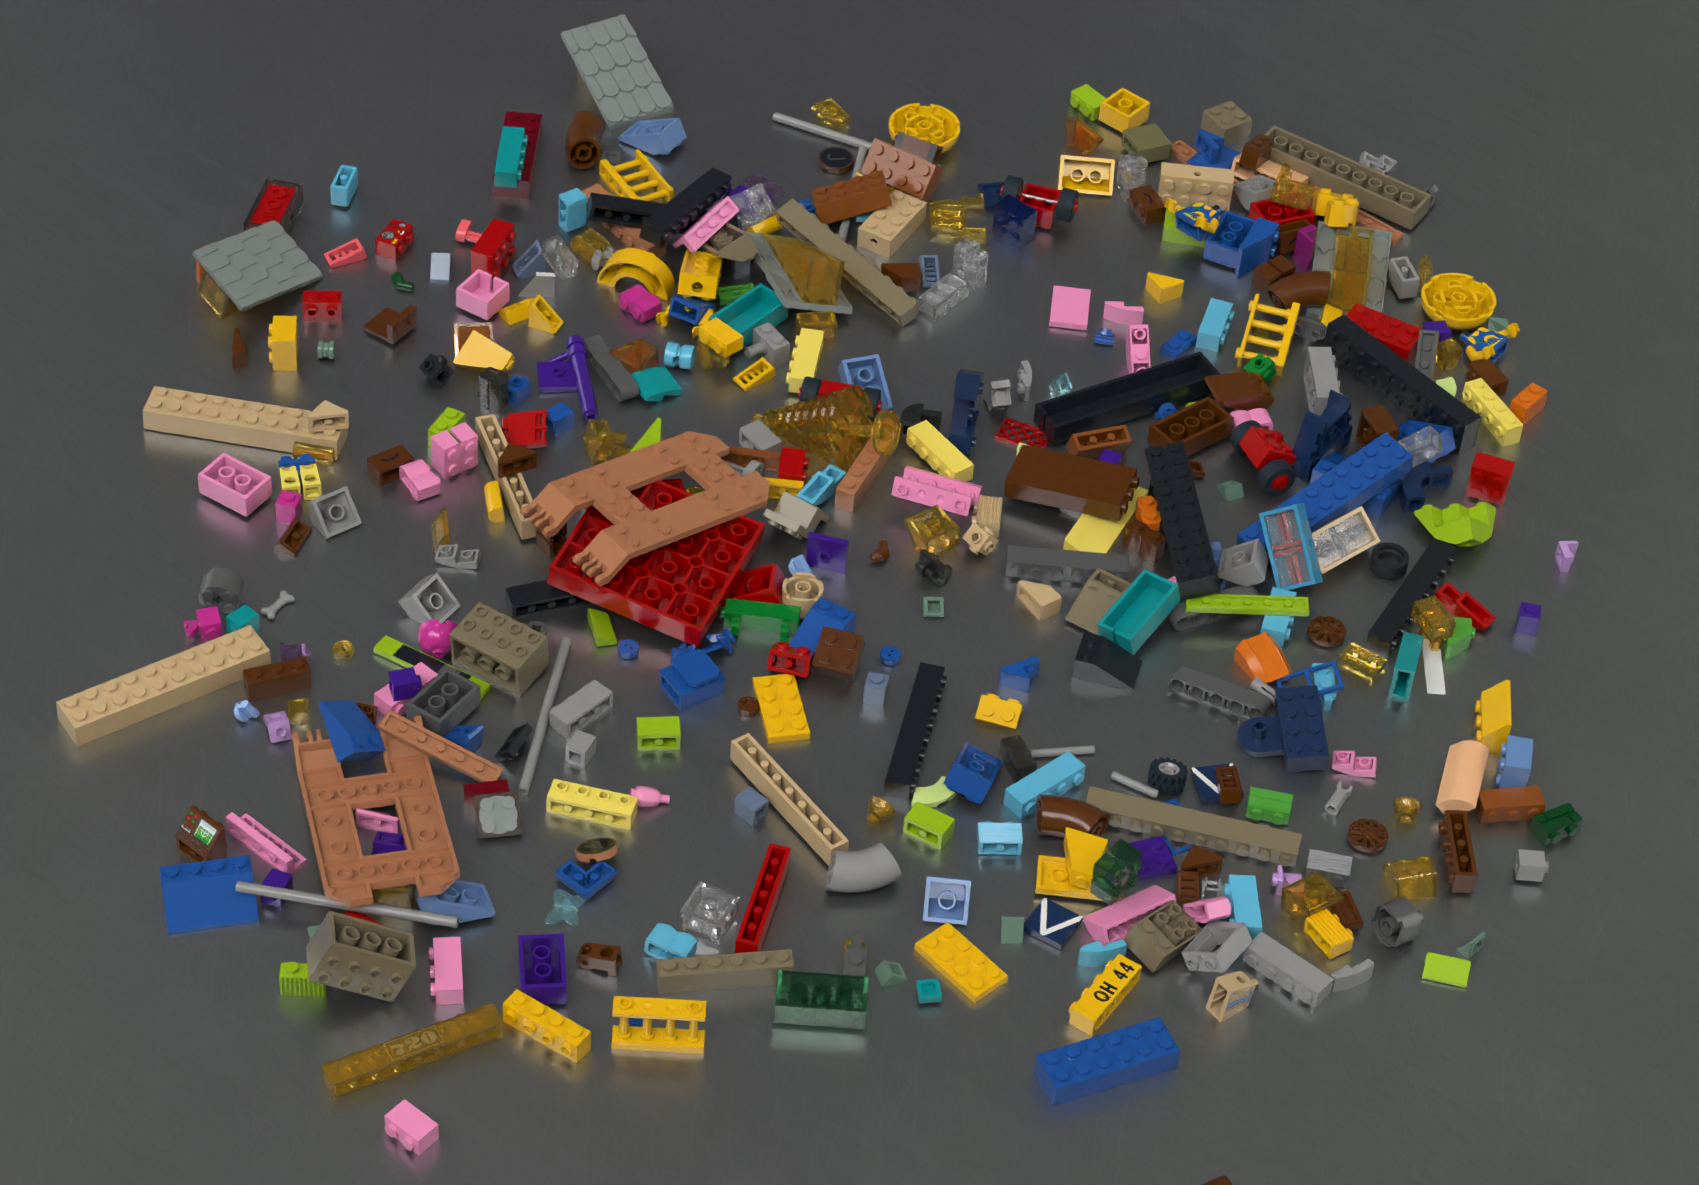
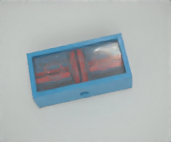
M1299 503L1259 513L1276 587L1291 590L1323 582L1305 504Z

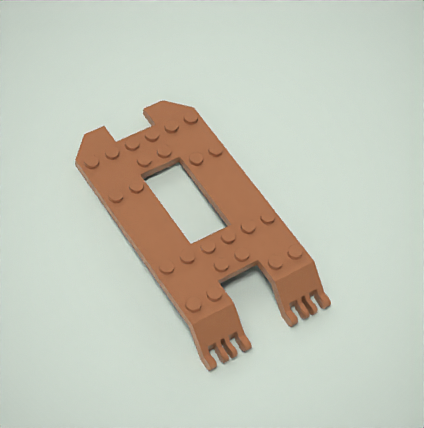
M688 431L549 482L529 505L521 509L520 513L525 518L531 516L529 522L538 530L543 528L542 534L549 538L555 536L577 511L593 505L614 525L601 530L581 553L573 557L572 561L577 566L583 564L582 571L587 573L590 578L596 576L595 583L603 586L608 584L621 568L634 557L765 507L768 501L769 482L757 471L740 476L720 457L728 455L730 448L718 437ZM683 471L705 489V491L653 511L647 508L630 492Z
M421 715L414 716L413 722L423 727ZM315 729L316 740L313 741L311 730L305 732L308 742H300L299 733L293 732L291 737L297 776L325 897L349 907L374 904L372 890L375 889L381 890L389 887L415 884L418 896L424 897L442 894L460 878L459 866L428 755L379 730L386 750L382 753L386 773L344 778L341 763L337 762L329 734V739H322L321 730ZM395 805L406 850L363 856L352 811L357 808L368 809Z

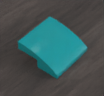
M665 366L646 368L630 374L638 385L639 394L645 401L662 402L664 395L680 396L683 389Z

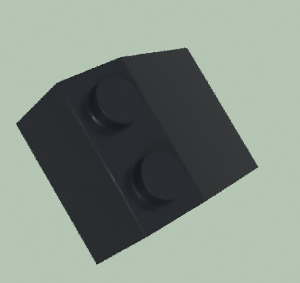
M1084 632L1075 657L1072 677L1133 692L1142 660L1104 636Z

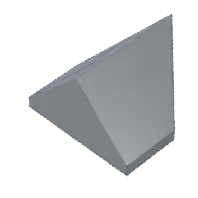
M536 272L534 279L517 296L536 297L540 293L542 297H555V273Z

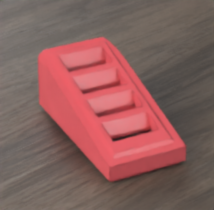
M357 238L323 254L331 268L367 259L365 250Z

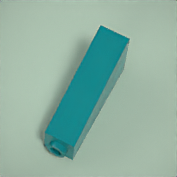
M1408 632L1403 633L1389 697L1409 701L1424 636Z

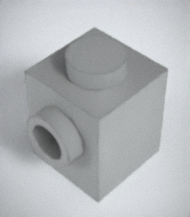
M576 730L574 735L570 736L566 742L565 761L585 768L596 752V736Z
M1518 849L1514 863L1516 880L1542 882L1544 873H1548L1549 861L1545 860L1544 851Z

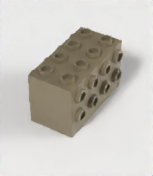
M480 602L449 634L452 662L520 697L550 664L547 636Z
M333 911L327 913L306 946L309 981L389 1002L394 1001L416 968L413 933Z

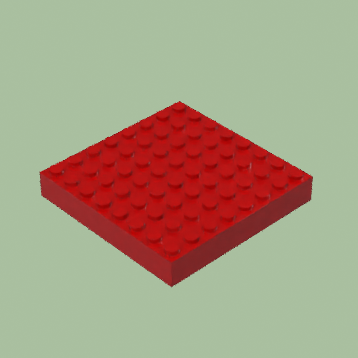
M660 480L630 491L651 511L694 495ZM592 505L587 508L550 565L547 584L690 645L694 644L698 648L719 613L721 606L725 603L741 573L760 544L765 524L744 515L634 557L621 568L608 584L599 586L595 583L596 576L590 578L587 573L582 571L583 564L577 566L572 561L573 557L581 553L601 530L614 525Z

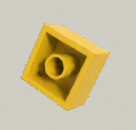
M1122 87L1101 102L1099 120L1123 133V130L1139 127L1148 120L1150 102Z
M273 316V324L269 323V335H272L268 336V348L272 350L269 351V363H273V371H297V316Z

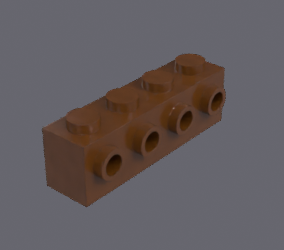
M1445 810L1443 820L1438 824V833L1442 835L1441 850L1445 851L1444 867L1448 868L1446 875L1447 883H1450L1451 892L1473 893L1478 874L1467 811Z

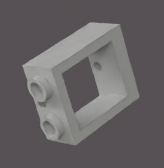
M1211 921L1181 953L1189 971L1224 973L1251 944L1252 938L1245 923ZM1217 945H1221L1216 952H1211Z

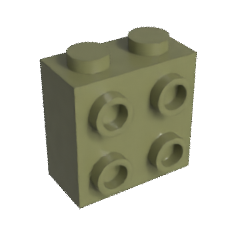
M1156 123L1123 130L1122 146L1131 158L1137 161V165L1138 162L1141 165L1170 157L1172 143Z

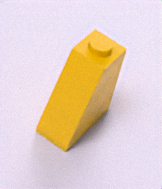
M473 330L454 359L453 364L459 369L505 374L507 370L510 371L513 368L515 357L508 350Z
M1066 827L1063 846L1069 883L1078 888L1091 891L1106 856L1108 839Z

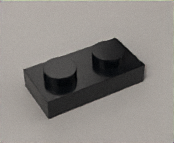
M527 723L514 728L494 757L499 762L508 759L511 761L516 758L520 747L528 742V736L533 731L532 727Z

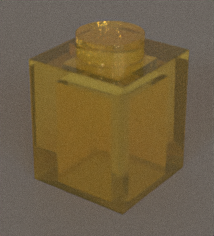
M1452 337L1438 342L1436 364L1443 371L1459 366L1463 348Z

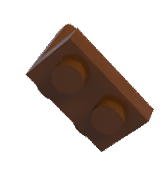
M410 304L400 313L391 308H385L364 325V329L391 344H395L417 326V307Z

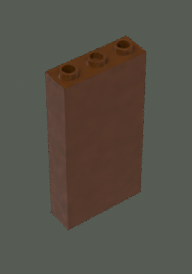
M1022 445L1005 479L1004 496L1120 521L1122 514L1127 512L1128 501H1132L1134 488H1138L1140 478L1137 477V468Z

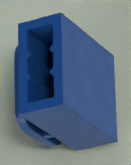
M696 649L680 655L673 660V665L659 670V685L681 711L724 693L726 678L721 671L719 672L717 665L703 650Z

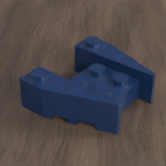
M961 369L957 373L955 381L954 406L948 440L962 454L970 455L971 449L976 447L977 437H974L979 415V411L975 410L974 402L977 401L978 395L983 393L984 383L982 381L984 372Z
M1331 389L1327 407L1320 416L1309 410L1306 412L1293 448L1297 459L1291 465V468L1294 470L1296 477L1308 482L1311 479L1313 468L1322 456L1330 449L1340 453L1350 443L1352 425L1349 424V421L1352 420V415L1348 413L1351 409V400Z

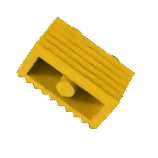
M717 317L700 326V341L711 347V349L713 348L717 354H721L724 358L743 349L744 336Z
M1325 908L1306 918L1304 933L1315 942V945L1329 959L1352 949L1353 933L1349 928H1345L1340 923L1336 914H1332Z

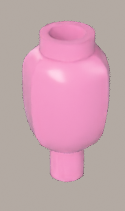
M637 786L635 789H630V795L638 797V807L650 808L656 807L660 803L669 804L670 795L661 794L656 788Z

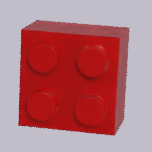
M1477 452L1471 467L1465 495L1503 506L1509 490L1515 462Z

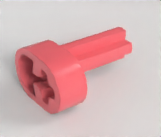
M462 219L456 231L455 241L477 243L482 234L471 231L472 221Z

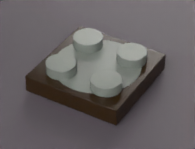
M518 791L474 795L478 839L522 835Z

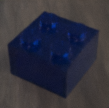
M1007 195L995 204L992 234L1021 250L1035 238L1038 211L1013 196Z

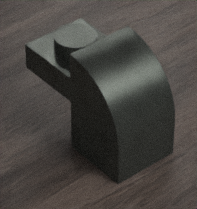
M913 404L906 407L902 412L900 420L902 424L901 436L907 437V428L925 420L940 431L942 412L923 409L924 404Z

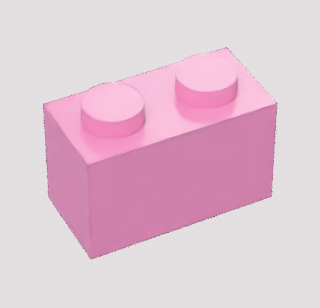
M405 1099L384 1115L386 1133L392 1138L395 1137L407 1150H412L417 1155L422 1154L439 1139V1124Z

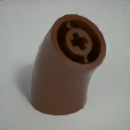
M578 111L575 113L565 138L566 156L569 163L577 169H588L594 166L601 156L599 144L605 131V126L598 116L588 111Z
M1305 271L1295 273L1268 286L1266 293L1273 305L1280 309H1291L1293 302L1300 303V309L1310 306H1325L1330 288V272Z
M1039 794L1037 798L1036 818L1038 834L1040 836H1053L1064 839L1065 830L1068 827L1102 837L1108 827L1109 814L1089 803L1074 798L1049 794Z

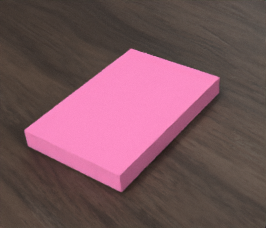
M1054 285L1049 326L1087 331L1091 290Z

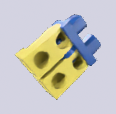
M309 453L301 454L299 459H292L290 456L281 457L280 461H278L281 490L301 494V483L304 501L313 500L322 495L321 481L315 457H311Z

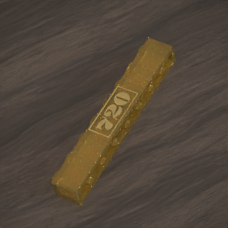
M493 1003L480 1006L469 1012L461 1013L425 1028L414 1030L411 1033L395 1037L384 1043L373 1045L370 1048L351 1053L337 1060L329 1061L321 1065V1079L330 1097L334 1100L503 1038L504 1021Z

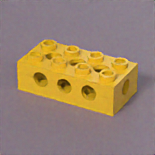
M686 249L680 270L677 294H682L686 298L696 296L703 300L715 299L721 278L723 258L711 252L696 250L691 253Z

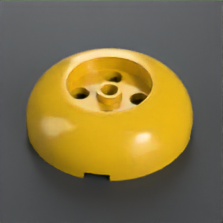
M920 103L908 104L895 110L889 119L888 128L892 141L898 135V132H902L943 147L941 154L950 150L956 144L960 135V121L956 115L950 110L935 104H930V106H920Z
M1443 273L1431 277L1430 281L1423 285L1421 304L1425 313L1432 321L1445 320L1448 328L1452 330H1471L1486 323L1489 317L1493 315L1496 307V296L1486 283H1479L1473 280V276L1462 273Z

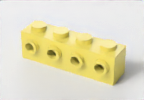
M801 328L800 335H796V347H793L792 359L794 360H790L789 371L791 372H787L786 376L789 392L798 393L805 377L816 378L823 349L824 331Z
M1482 378L1465 382L1461 400L1468 408L1481 417V423L1503 447L1519 443L1523 424Z
M927 420L907 428V445L921 459H924L933 470L940 475L966 482L973 479L974 464Z
M554 779L546 797V812L631 830L638 812V797Z

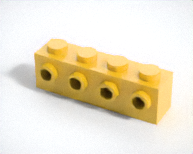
M516 989L503 1002L504 1022L576 1064L591 1049V1031L520 990Z

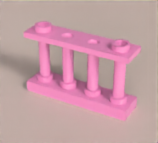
M906 466L903 477L895 476L891 496L968 516L970 506H974V502H979L983 486Z

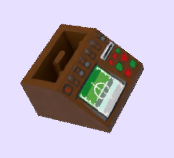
M193 805L175 834L177 850L193 862L227 858L225 827L222 823L216 822L209 817L207 812L201 811Z

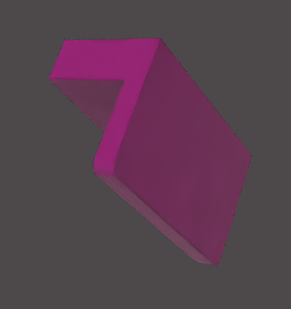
M1313 224L1298 230L1293 259L1305 270L1310 269L1317 228Z

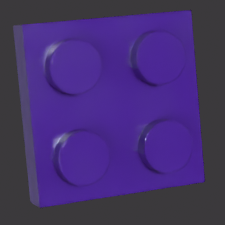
M1162 836L1121 844V852L1136 882L1177 873L1178 867Z

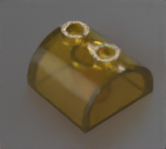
M1430 857L1389 861L1383 864L1381 871L1393 899L1405 896L1408 901L1437 897L1438 877L1435 865Z

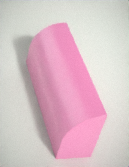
M1153 885L1083 917V921L1090 936L1095 941H1100L1103 946H1106L1110 942L1124 939L1134 924L1172 900L1176 902L1175 894L1157 885Z

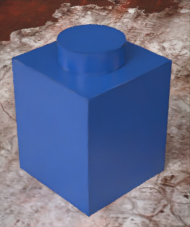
M561 402L547 409L546 425L554 436L574 427L575 413L572 408Z

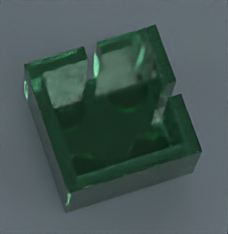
M1123 839L1116 842L1109 849V853L1106 852L1094 863L1092 875L1094 878L1091 881L1090 893L1110 906L1116 900H1121L1130 887H1135L1139 881L1138 872L1142 865V852Z

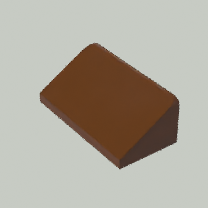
M295 517L273 550L295 556L312 528Z

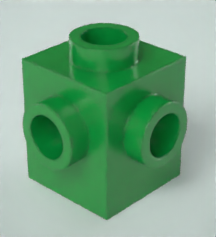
M1261 353L1250 359L1249 363L1243 367L1244 371L1261 374L1265 383L1270 381L1276 374L1274 361L1269 356L1265 357Z

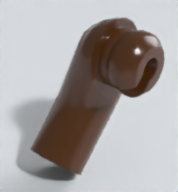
M880 540L877 543L878 549L870 554V559L873 563L882 562L889 558V548L886 540Z

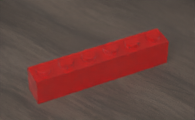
M769 844L735 941V953L761 951L790 867L791 848Z

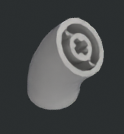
M877 843L858 851L835 850L830 860L825 890L838 893L871 891L895 882L901 878L902 874L893 855L882 843Z

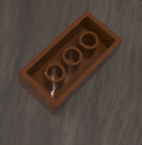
M1208 396L1150 424L1147 443L1152 447L1162 446V448H1166L1167 444L1183 441L1188 457L1229 437L1232 433L1234 417Z

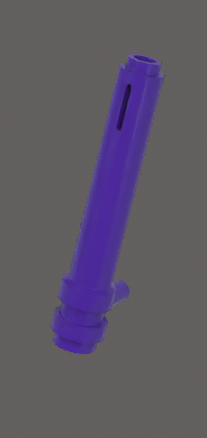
M572 335L566 343L567 351L550 358V362L564 361L568 358L572 362L583 418L592 422L597 419L598 410L587 363V349L585 341L581 336Z

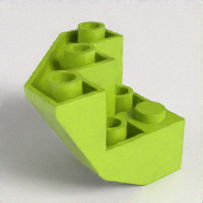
M1479 502L1471 508L1454 503L1450 504L1448 508L1441 510L1429 504L1414 511V514L1434 538L1459 547H1472L1484 543L1492 536L1496 507L1487 504V502Z

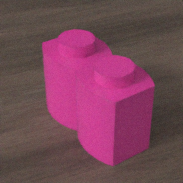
M639 284L619 293L620 307L632 313L633 317L641 322H645L661 312L662 302Z

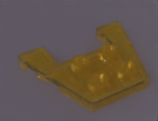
M976 194L974 198L964 196L961 197V200L957 201L947 199L930 202V232L986 244V228H967L965 209L983 210V194Z

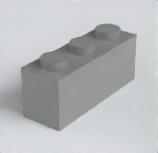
M593 680L549 711V726L568 739L574 735L576 730L583 729L613 707V692L597 680Z

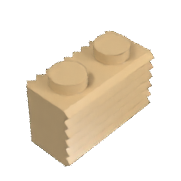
M980 495L979 502H974L973 514H977V516H973L972 524L975 522L983 527L988 526L995 532L994 536L999 537L1003 498Z

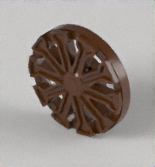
M1318 616L1310 621L1307 633L1314 643L1325 647H1334L1345 640L1346 627L1342 621L1336 620L1335 617Z
M1366 818L1358 819V821L1350 824L1347 833L1349 843L1357 850L1367 853L1382 850L1387 845L1389 837L1383 824H1379L1378 821L1373 819L1366 820Z

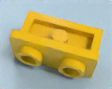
M988 693L987 696L981 695L975 720L1012 730L1017 729L1020 715L1023 713V705L1015 699L1002 700L999 699V696Z

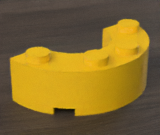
M1321 188L1320 190H1314L1311 209L1315 215L1325 216L1324 223L1327 226L1348 227L1349 223H1351V226L1356 225L1360 203L1357 198H1353L1354 195L1343 193L1341 195L1331 192L1329 188Z
M625 248L614 252L606 261L597 278L598 284L614 288L620 278H635L646 286L649 293L665 301L669 300L676 288L673 274L666 264L653 253L636 248Z

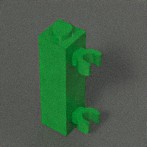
M727 598L725 606H721L720 618L724 619L723 627L731 628L730 633L734 636L739 635V629L779 633V641L788 642L789 635H795L799 628L801 607Z

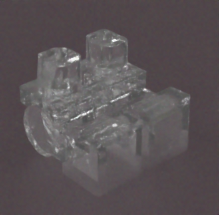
M1134 153L1119 157L1116 188L1120 190L1119 194L1125 203H1128L1130 190L1143 187L1146 181V171L1144 169L1147 168L1148 161L1144 156L1136 157Z
M762 183L729 197L740 210L736 214H738L737 220L743 231L776 214V210Z
M962 239L954 246L955 254L953 257L954 269L952 276L957 280H961L962 284L976 291L986 284V268H988L989 254L984 251L981 253L977 252L980 250V243L975 240L967 242Z

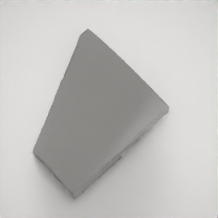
M1363 151L1360 155L1359 163L1387 174L1397 161L1384 154L1377 158Z

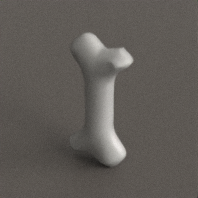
M281 591L280 598L270 607L260 609L261 614L266 615L269 620L275 619V613L283 605L295 602V598L289 595L287 591Z

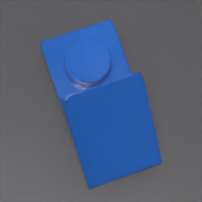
M1199 129L1194 145L1209 164H1215L1217 157L1221 153L1224 138Z
M1033 656L1000 668L999 685L1029 692L1030 680L1038 676L1040 660L1037 656Z
M482 724L455 726L443 738L474 753L481 747L484 727Z

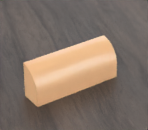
M1241 154L1234 157L1231 170H1234V176L1243 180L1261 175L1284 183V196L1302 194L1309 180L1308 176L1270 160L1256 170L1239 164Z
M1465 740L1450 745L1435 804L1443 814L1445 810L1469 811L1476 808L1490 750L1483 743Z

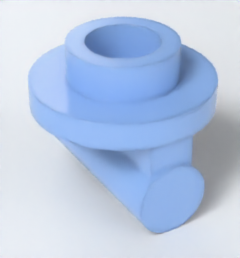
M803 555L791 558L788 567L792 575L798 572L812 573Z
M247 700L235 704L234 715L244 723L249 718H257L259 711Z

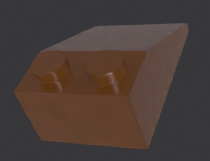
M1241 371L1206 376L1204 379L1215 400L1222 406L1246 411L1255 408L1268 410L1275 400L1271 390L1265 384L1263 376L1257 372Z

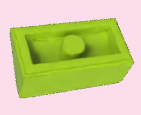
M588 608V621L596 646L617 644L608 613Z
M1427 952L1422 979L1466 988L1471 961Z

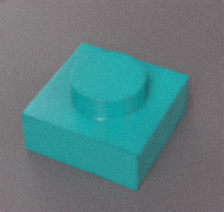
M938 978L916 980L915 987L919 1004L942 1001Z

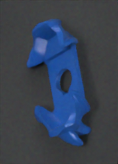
M723 629L720 634L705 635L706 640L711 645L699 650L708 653L726 648L728 653L732 654L733 648L730 641L734 644L737 641L734 635L729 632V629ZM683 643L678 648H671V664L673 665V660L676 657L695 650V645L692 644L686 648V643Z

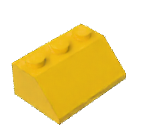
M1061 155L1058 190L1062 191L1063 188L1077 190L1081 194L1112 196L1115 160Z
M1505 680L1482 691L1480 699L1475 701L1474 712L1478 713L1475 718V728H1478L1475 741L1486 745L1490 749L1489 753L1500 754L1501 745L1506 743L1507 737L1510 734L1512 726L1510 680Z

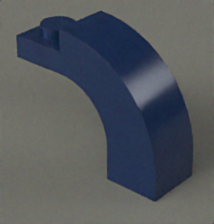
M1424 463L1412 468L1404 477L1400 493V505L1403 512H1414L1424 506L1426 499L1424 489L1450 486L1453 474L1452 467L1432 468L1430 463Z

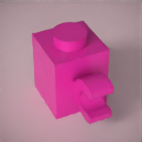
M217 606L196 609L197 620L183 622L186 637H193L199 632L203 642L223 636L222 623Z

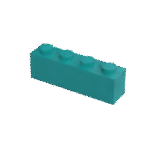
M503 126L494 170V186L517 188L518 180L521 181L524 158L526 157V147L524 146L528 145V135H525V128Z

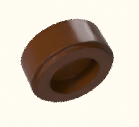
M746 696L738 701V712L741 715L751 717L758 713L759 702L754 697Z

